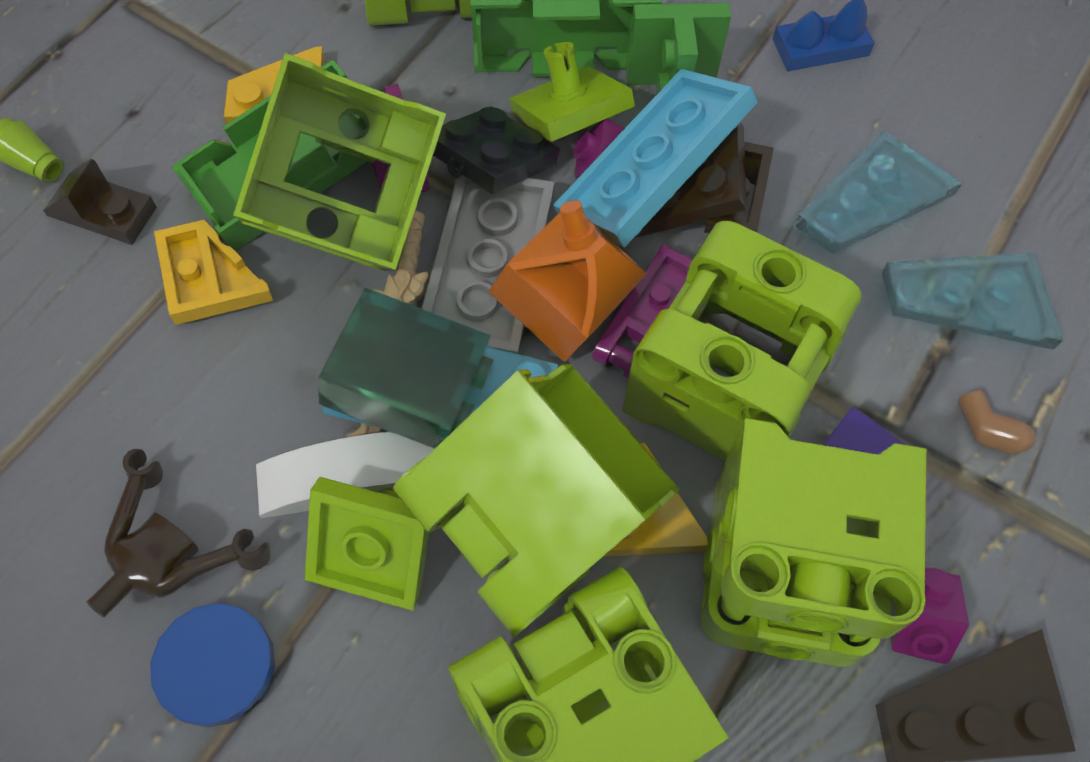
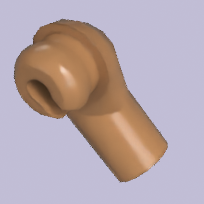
M983 390L971 391L958 399L961 410L975 440L979 444L1011 454L1022 453L1034 445L1036 436L1032 427L1020 420L994 413Z

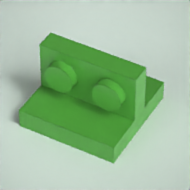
M729 2L635 4L633 7L626 63L627 85L656 84L657 95L680 69L717 78L731 20Z

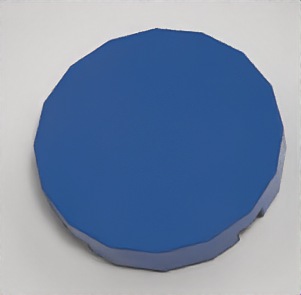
M222 603L195 607L175 619L158 639L150 662L151 686L160 705L182 722L207 728L233 723L244 716V712L249 710L255 702H259L269 689L275 669L273 642L262 624L241 607Z

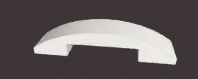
M406 430L380 432L322 442L269 458L256 464L259 516L267 518L309 511L310 489L319 477L375 492L384 489L393 490L397 480L412 466L427 457L442 441Z

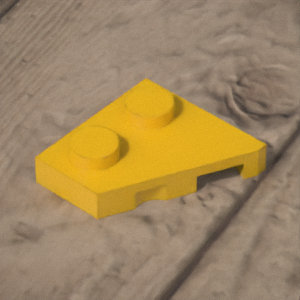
M205 220L154 231L169 316L175 325L273 301L268 284L262 278L259 280L248 269L231 246L225 245L221 241L219 234Z

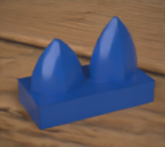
M851 0L834 16L822 18L815 11H810L796 23L776 26L772 38L787 72L866 57L870 55L875 44L866 28L868 15L867 6L863 0Z

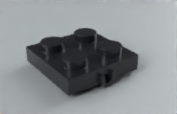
M490 106L442 125L433 156L447 165L448 172L452 177L459 178L463 175L493 195L557 165L560 148L544 139L538 131L526 128L508 117L505 111Z

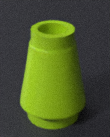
M11 118L0 119V162L36 179H40L44 183L55 181L63 171V160L57 157L24 121Z

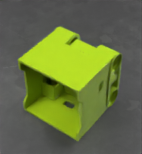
M284 53L233 216L240 219L244 225L382 271H385V269L396 270L446 113L420 103L402 100L328 72L312 62ZM347 114H357L366 122L367 134L356 140L345 137L338 126L340 118ZM300 133L314 137L315 142L369 162L374 163L375 160L390 165L374 212L286 182L300 139ZM323 209L333 214L337 223L333 235L327 238H317L310 233L306 223L308 216L313 211Z
M732 221L716 223L690 263L685 284L669 309L659 312L633 353L622 412L644 424L659 425L723 461H726L745 418L777 423L790 438L802 415L800 412L809 398L821 372H825L848 330L847 326L861 302L862 294L859 287L846 276ZM703 310L711 314H727L781 342L782 345L779 351L791 356L792 359L788 366H785L771 359V355L746 343L740 337L731 335L708 322L704 324L698 321L699 316ZM714 366L733 377L720 376L711 367ZM665 393L689 405V408L666 396Z
M571 363L561 365L549 375L530 377L532 373L528 369L517 370L427 457L412 466L393 486V490L428 533L442 528L483 579L488 576L486 583L477 593L513 638L585 577L596 562L681 490Z
M745 418L715 483L711 525L707 538L708 546L705 550L703 577L705 579L700 622L705 635L714 643L722 646L764 653L780 659L803 660L836 667H849L873 652L879 645L880 639L896 635L914 622L923 612L926 601L927 449L895 443L877 455L790 440L777 423ZM891 601L895 606L896 616H891ZM721 603L722 610L728 618L736 621L743 619L744 623L733 625L721 618L717 604ZM838 633L850 634V641L859 642L858 646L854 647L845 643Z
M621 566L568 596V601L562 609L563 615L512 644L522 663L517 659L510 644L499 636L447 666L462 705L480 738L483 737L496 762H695L704 754L729 739L671 644L649 612L638 586Z

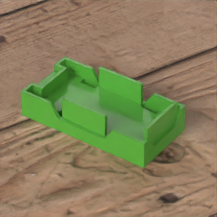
M470 0L474 72H519L527 60L532 58L533 77H550L543 51L548 46H552L553 52H556L554 44L560 42H571L574 44L578 69L588 65L595 69L594 57H596L607 70H626L634 5L662 4V0Z
M334 60L321 67L328 72L347 78L346 74ZM271 95L222 127L232 141L231 143L212 139L171 166L213 223L220 236L235 251L265 232L242 224V221L233 216ZM347 114L340 118L338 126L345 137L356 140L367 134L366 122L357 114ZM300 133V139L286 182L320 194L365 164L367 160L315 142L314 137Z

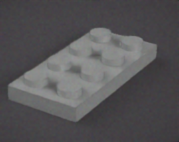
M463 175L456 179L416 329L520 354L525 325L488 291L506 264L548 224L555 182L527 178L492 195Z

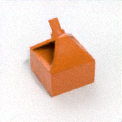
M571 200L561 205L560 213L506 264L488 292L565 362L640 282L647 272L585 216L580 201Z

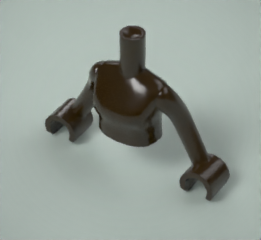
M132 449L123 458L122 463L128 476V481L105 540L104 553L114 575L86 603L97 614L105 618L133 589L151 596L155 595L158 598H163L174 593L195 577L236 560L242 568L255 571L267 565L270 560L271 550L269 543H263L254 552H244L245 548L251 545L254 535L251 529H242L235 534L231 545L190 559L198 552L197 545L182 530L156 512L139 529L128 535L143 490L155 487L163 477V470L158 461L151 463L143 470H138L145 465L147 456L142 449Z

